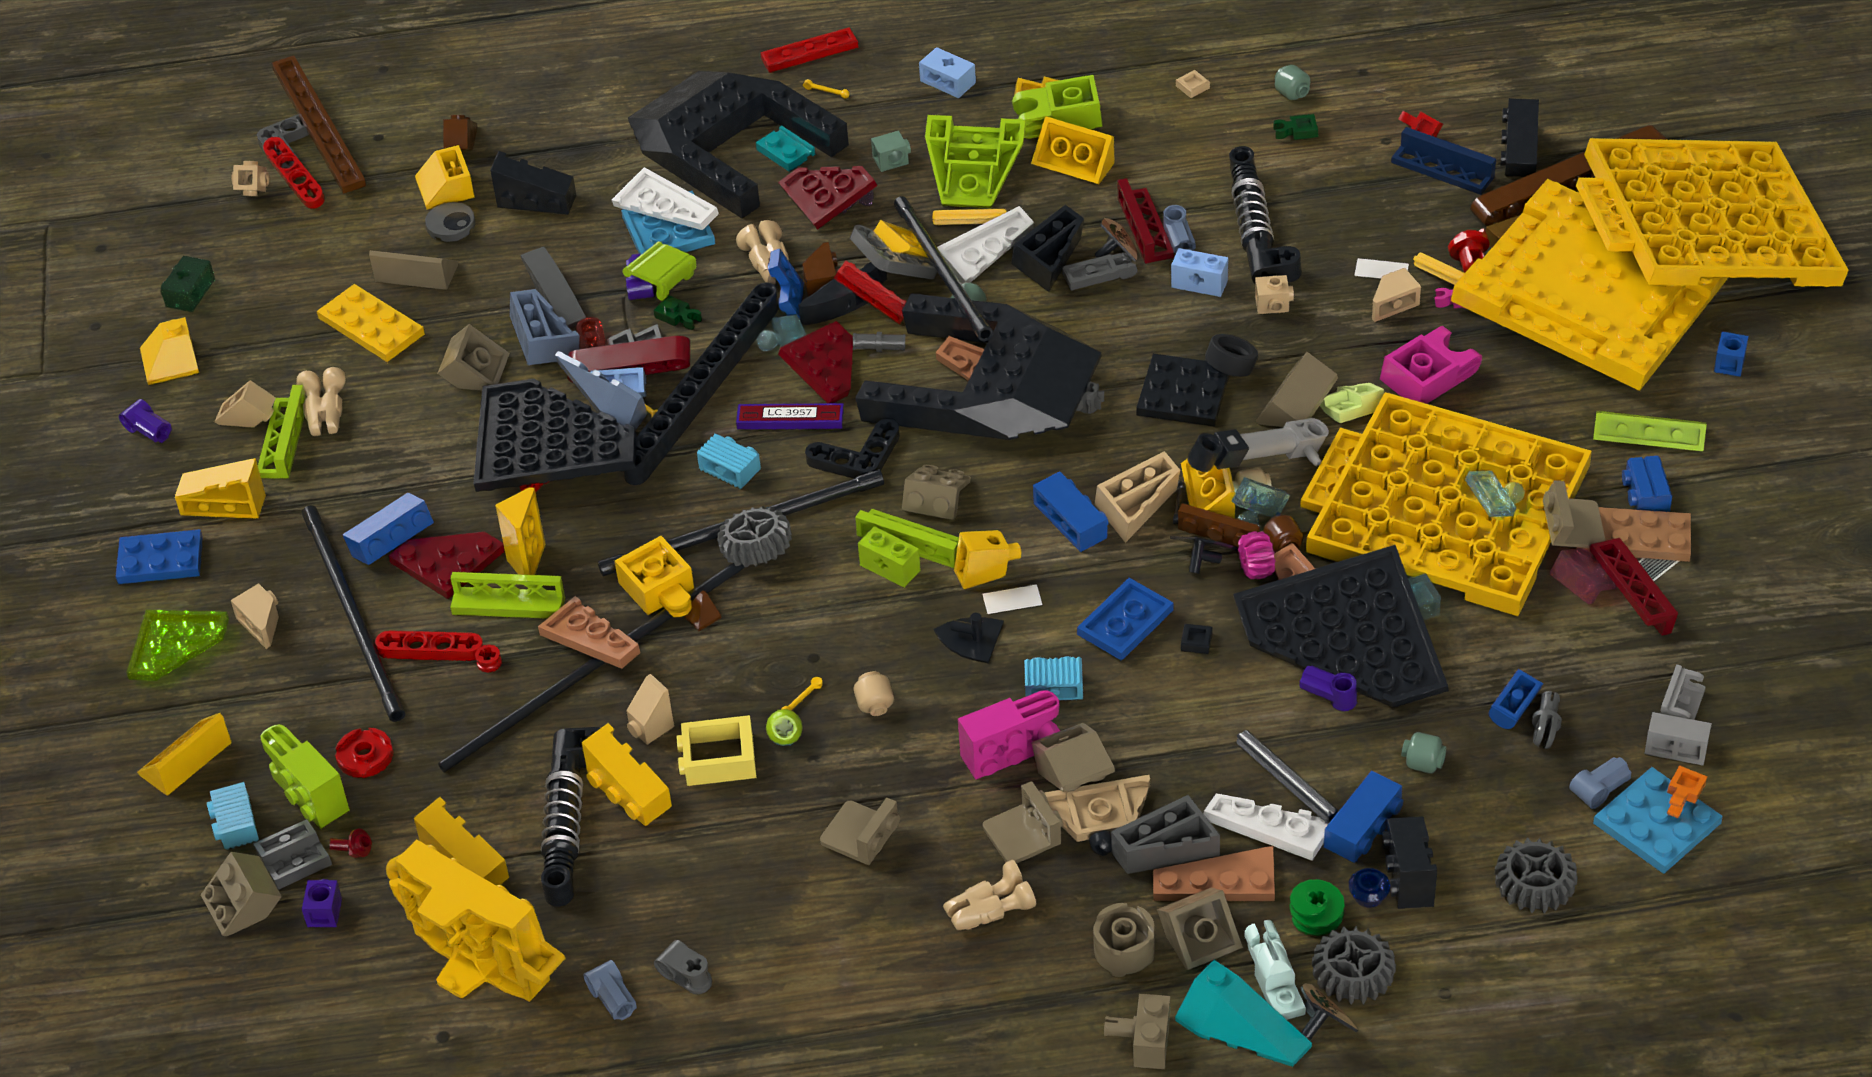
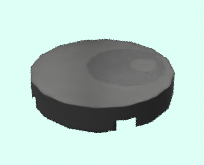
M443 203L428 212L425 218L428 234L436 239L435 237L441 238V241L445 242L460 240L470 234L472 227L474 229V212L463 203Z

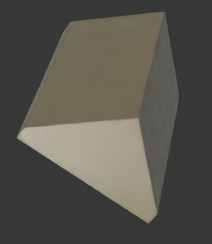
M371 250L369 252L375 282L447 290L458 267V261Z
M1306 352L1291 369L1256 420L1257 424L1284 427L1286 422L1312 418L1337 381V374Z

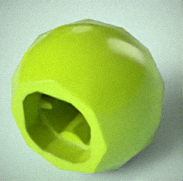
M781 709L772 713L766 724V732L770 740L782 746L791 745L796 742L801 736L803 729L800 717L788 709Z

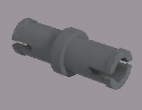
M877 332V334L853 333V350L876 349V352H882V350L905 351V334L890 335L882 334V332Z

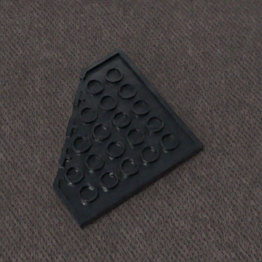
M536 379L482 386L473 483L476 492L635 469L636 432L633 426L629 424L623 426L617 423L616 418L602 411L596 413L591 410V406L577 399L574 401L567 399L565 393L552 387L547 389Z
M1396 545L1233 594L1249 644L1253 648L1304 670L1307 666L1312 665L1334 675L1339 673L1351 674L1356 679L1358 693L1392 708L1449 691L1446 678Z

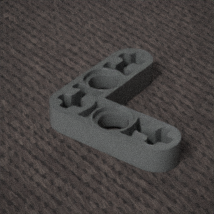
M297 114L261 129L257 133L259 146L264 152L263 144L268 138L279 137L291 149L288 143L310 134ZM290 128H296V129L293 130V131H286L287 129H290ZM287 161L289 165L283 163L281 167L285 169L290 168L294 162Z
M855 225L850 239L875 267L889 273L935 279L937 270L929 258L892 252L874 231L862 225Z

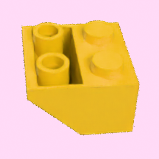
M459 145L435 151L415 175L427 210L443 203L461 202L475 198L470 173Z

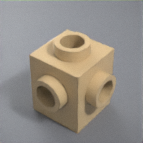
M243 161V165H234L231 178L233 190L242 191L243 196H258V192H266V186L269 185V173L266 172V167L258 166L257 161Z
M1287 275L1255 277V299L1258 314L1289 312V301H1294L1293 286H1288Z

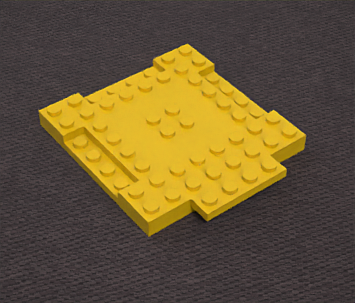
M1589 139L1584 155L1595 178H1578L1576 187L1607 251H1632L1648 285H1698L1700 277L1790 278L1794 286L1800 287L1843 285L1849 270L1777 142Z
M1547 179L1525 204L1523 213L1483 259L1478 258L1454 285L1451 301L1640 391L1727 281L1728 277H1700L1698 285H1648L1632 251H1607L1580 193L1558 182Z
M1385 392L1363 434L1343 428L1339 429L1301 498V508L1319 513L1307 536L1306 552L1340 562L1396 545L1407 575L1465 592L1466 601L1519 616L1537 578L1538 568L1551 543L1543 505L1544 494L1549 490L1554 480L1565 481L1568 499H1574L1590 467L1592 451Z

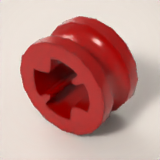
M489 644L477 649L475 659L479 670L489 673L500 668L502 659L498 647Z

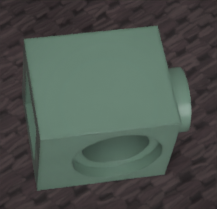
M899 131L871 138L872 156L881 172L909 164L910 144L907 139H903Z

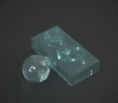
M797 314L772 318V328L775 334L771 331L761 332L757 337V345L763 351H771L777 344H780L782 347L805 336L806 333Z
M1469 471L1465 478V481L1489 517L1513 516L1516 510L1514 504L1521 502L1525 495L1523 486L1517 482H1510L1503 488L1492 471Z
M1244 477L1232 502L1239 507L1248 509V511L1239 515V520L1259 525V513L1269 517L1279 516L1290 495L1284 490Z

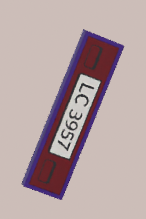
M843 403L738 404L736 426L737 429H842L844 406Z

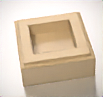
M1193 70L1176 79V87L1190 98H1193L1210 89V82L1196 70Z

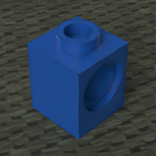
M1728 332L1721 333L1714 372L1741 377L1749 336Z

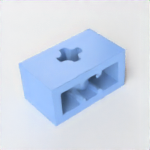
M937 47L919 62L920 81L954 97L960 98L976 83L974 63Z
M1178 248L1171 264V287L1221 297L1228 281V257Z

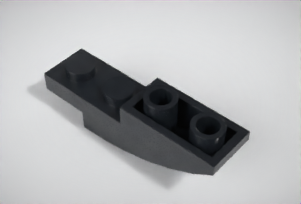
M871 262L860 269L881 284L887 280V272L878 269ZM833 279L798 304L800 323L805 326L832 320L855 311L868 302Z

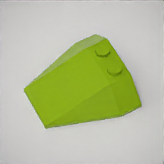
M927 116L925 139L942 206L992 208L1024 144L1026 120L1001 118L1000 128L954 126L952 116Z

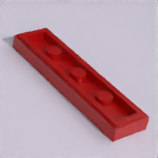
M849 27L761 52V59L770 73L858 48V41Z

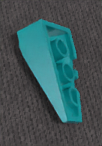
M1215 960L1194 979L1175 1016L1176 1022L1200 1038L1210 1040L1212 1037L1227 1042L1229 1047L1237 1049L1240 1046L1256 1051L1257 1056L1292 1067L1312 1047V1043L1243 979Z

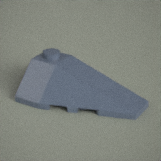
M558 351L555 355L558 364L598 413L602 411L616 418L617 423L623 426L626 424L633 426L636 431L648 414L642 395L615 379L610 383L597 370H594L592 373L588 372V368L583 363Z

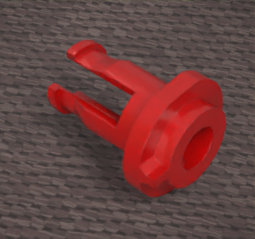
M1485 229L1460 232L1448 245L1450 257L1460 261L1464 273L1478 258L1483 259L1485 252L1489 248L1490 242Z

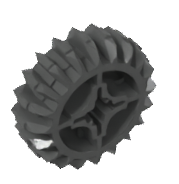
M765 506L759 509L752 507L751 510H742L740 514L734 513L732 519H726L725 524L720 526V532L717 534L720 552L727 559L728 563H734L735 566L743 564L745 568L751 564H754L756 567L759 563L764 562L767 564V561L770 559L776 560L777 555L784 554L785 549L790 547L789 541L792 540V532L789 521L781 511H775L774 507L768 509Z
M1527 837L1524 844L1516 840L1513 847L1506 846L1504 853L1498 857L1494 873L1496 875V888H1500L1501 897H1507L1509 905L1518 903L1519 910L1528 907L1531 913L1535 909H1541L1545 914L1548 907L1556 911L1559 904L1566 905L1569 897H1572L1575 892V885H1577L1578 880L1576 863L1572 862L1571 854H1564L1563 846L1555 848L1553 841H1550L1548 844L1543 843L1541 838L1537 842H1532ZM1514 871L1519 874L1518 877L1520 879H1517V877L1513 873ZM1552 871H1554V872L1556 873V875L1558 876L1559 879H1556V878L1553 876L1554 873H1552Z
M1357 926L1353 931H1348L1343 927L1341 933L1332 930L1330 937L1323 936L1320 944L1316 945L1314 957H1312L1313 976L1315 980H1318L1319 989H1326L1328 997L1336 994L1338 1002L1343 998H1347L1351 1005L1355 999H1359L1364 1004L1367 997L1376 1000L1378 993L1385 994L1387 986H1391L1396 971L1395 955L1390 950L1388 941L1381 942L1380 933L1371 936L1369 928L1364 932H1359Z

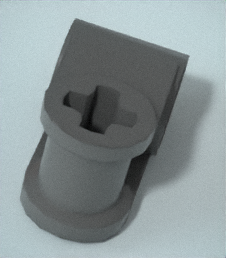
M674 940L654 961L655 968L663 977L677 983L690 993L702 994L712 986V977L707 971V959L688 948L679 940Z

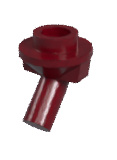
M358 828L350 833L349 840L330 838L329 850L349 851L350 856L362 858L370 853L372 841L366 831Z

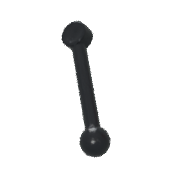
M1178 481L1173 524H1178V510L1181 506L1183 490L1186 488V484L1183 481Z

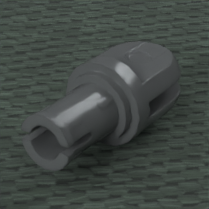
M1546 691L1542 694L1540 710L1534 713L1532 724L1535 727L1533 743L1539 747L1545 732L1544 749L1551 747L1556 731L1561 728L1562 722L1561 716L1557 713L1560 696L1555 692L1553 701H1551L1552 691Z

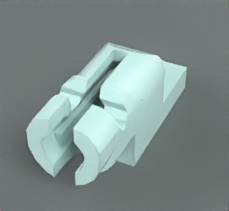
M1264 920L1266 932L1263 934L1264 943H1260V935L1255 923L1249 925L1245 930V938L1255 963V977L1266 1001L1286 1020L1305 1015L1306 1007L1295 985V973L1274 923L1271 920Z

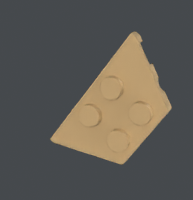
M1144 775L1080 786L1078 789L1069 792L1056 790L1045 792L1050 808L1053 811H1058L1063 821L1062 827L1077 842L1089 840V837L1097 832H1111L1140 818L1150 788V776Z

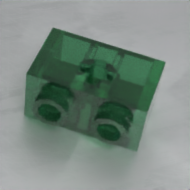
M182 256L178 264L173 267L166 281L161 285L160 293L165 307L193 313L215 281L212 265L209 260Z

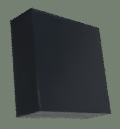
M1185 624L1181 640V651L1209 654L1213 627Z

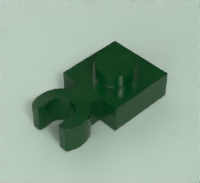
M1314 114L1290 116V121L1282 119L1273 121L1276 139H1284L1289 135H1293L1294 140L1318 137V126Z
M670 295L653 310L656 319L673 326L681 322L689 330L694 329L693 320L702 321L699 310L690 309L689 303Z

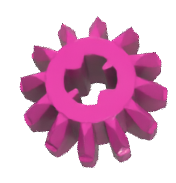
M1257 531L1242 535L1238 542V551L1244 574L1249 579H1262L1272 575L1275 571L1276 560L1269 536L1264 532L1257 533Z

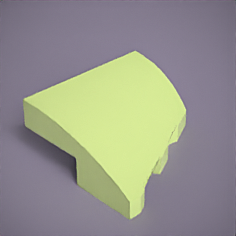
M1372 383L1337 387V392L1326 395L1320 407L1332 419L1343 423L1374 413L1384 395V389Z

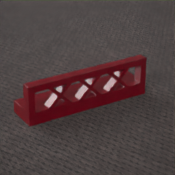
M1127 178L1117 180L1118 201L1144 263L1174 258L1173 248L1147 188L1132 190ZM1143 197L1144 201L1142 204H1138L1136 199ZM1142 213L1151 216L1148 221L1144 219ZM1149 229L1158 232L1155 237L1151 236ZM1155 245L1165 248V251L1155 252Z
M1615 538L1591 544L1590 552L1647 626L1654 625L1661 636L1671 634L1678 612L1622 539Z

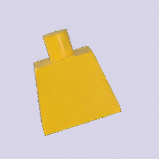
M998 530L961 532L959 534L954 572L963 589L1003 578L1006 575L1008 561L1021 558L1020 545L1017 542L1007 544L1003 534Z

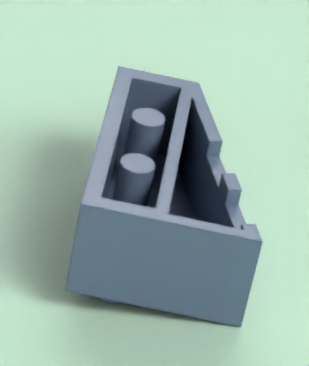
M536 289L510 292V318L528 365L557 362L555 355L558 351L568 355L571 351L579 350L580 335L567 327L566 320L563 317H558L553 312V307Z

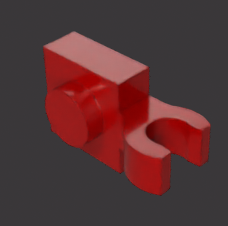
M1402 111L1398 119L1411 126V129L1437 137L1443 126V123L1421 111L1417 118Z

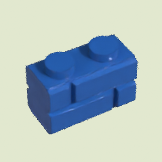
M1657 455L1646 456L1644 459L1642 457L1629 458L1626 470H1622L1623 485L1629 486L1630 489L1628 490L1629 505L1635 506L1636 510L1670 512L1672 494L1660 457Z

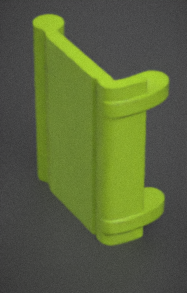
M659 241L623 269V274L626 277L633 275L656 285V296L659 300L663 301L668 297L671 288L682 279L689 280L693 276L696 269V259L688 253Z

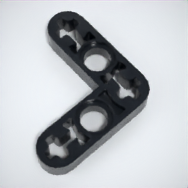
M892 419L880 420L875 425L860 452L822 442L811 443L805 450L806 462L812 468L853 479L875 470L881 471L899 440V425ZM874 447H881L884 449L883 451L878 453L870 451ZM839 459L848 460V463L842 465L835 462Z

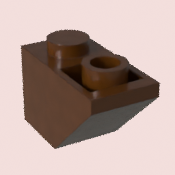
M451 115V119H443L444 149L459 145L460 150H473L478 128L477 123L471 121L470 117H465V115Z
M824 242L802 263L807 296H811L822 286L832 281L839 268L835 269L838 266L835 251L831 252L829 242Z

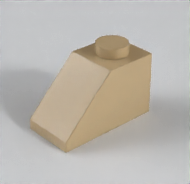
M1406 268L1382 276L1373 299L1372 320L1374 322L1420 305L1421 286Z
M250 380L222 403L215 423L218 425L254 428L260 422L268 421L274 412L272 406L276 397Z
M258 583L233 598L231 603L236 619L267 649L271 646L279 618L276 609L278 601L272 591H266Z
M649 674L644 679L626 710L629 732L635 738L639 737L647 745L674 727L668 689L654 676Z

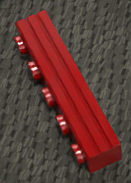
M848 261L843 263L834 279L900 324L904 319L902 309L907 301L900 299L893 291L886 289L880 282L869 277L866 272L856 268L853 263Z

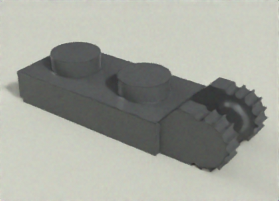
M1125 252L1063 266L1062 274L1070 290H1075L1118 279L1119 277L1122 279L1131 278L1136 275L1138 269Z

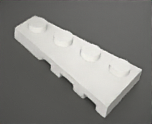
M645 167L612 199L613 206L700 230H703L719 214L717 207Z
M1018 206L937 248L961 283H970L1013 247L1014 243L1033 230L1034 222Z
M1217 793L1204 810V816L1213 824L1311 861L1324 843L1325 828L1329 824L1320 817L1311 816L1312 811L1299 809V813L1281 810V805L1270 804L1262 807L1255 805L1254 800Z

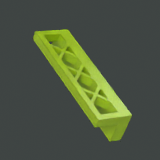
M292 385L289 398H275L274 412L270 417L258 463L261 478H289L304 420L303 404L306 395L303 385ZM281 407H287L285 415L280 412ZM282 425L281 432L278 433L275 429ZM277 444L276 452H273L270 448ZM274 462L276 469H265L267 465Z
M1596 411L1593 440L1703 451L1707 424L1706 422Z
M871 509L869 513L860 510L856 515L857 536L863 538L875 526L919 548V557L954 568L959 537Z
M452 572L451 575L454 591L450 607L452 615L549 618L565 602L561 576ZM460 582H468L474 587H461ZM495 583L501 588H492L487 584ZM521 584L526 586L528 589H519L514 585ZM542 586H555L556 591L546 590Z

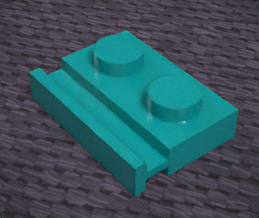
M783 126L779 127V131H773L756 142L757 151L789 172L805 162L809 155H815L814 146Z

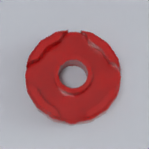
M360 728L344 735L337 743L335 755L338 767L343 773L352 777L366 778L385 770L391 763L394 754L391 740L385 732L376 728H368L369 730L361 731ZM361 750H371L368 754L358 755Z

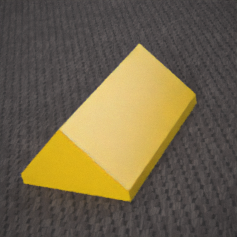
M1045 116L1031 164L1100 184L1114 164V136Z
M1187 459L1183 461L1181 467L1189 505L1235 518V490L1230 468L1218 470L1214 465L1210 471L1201 472L1194 469Z
M527 488L495 505L507 562L519 575L536 574L546 545L535 488Z
M221 713L200 720L137 773L168 796L231 744L224 717Z

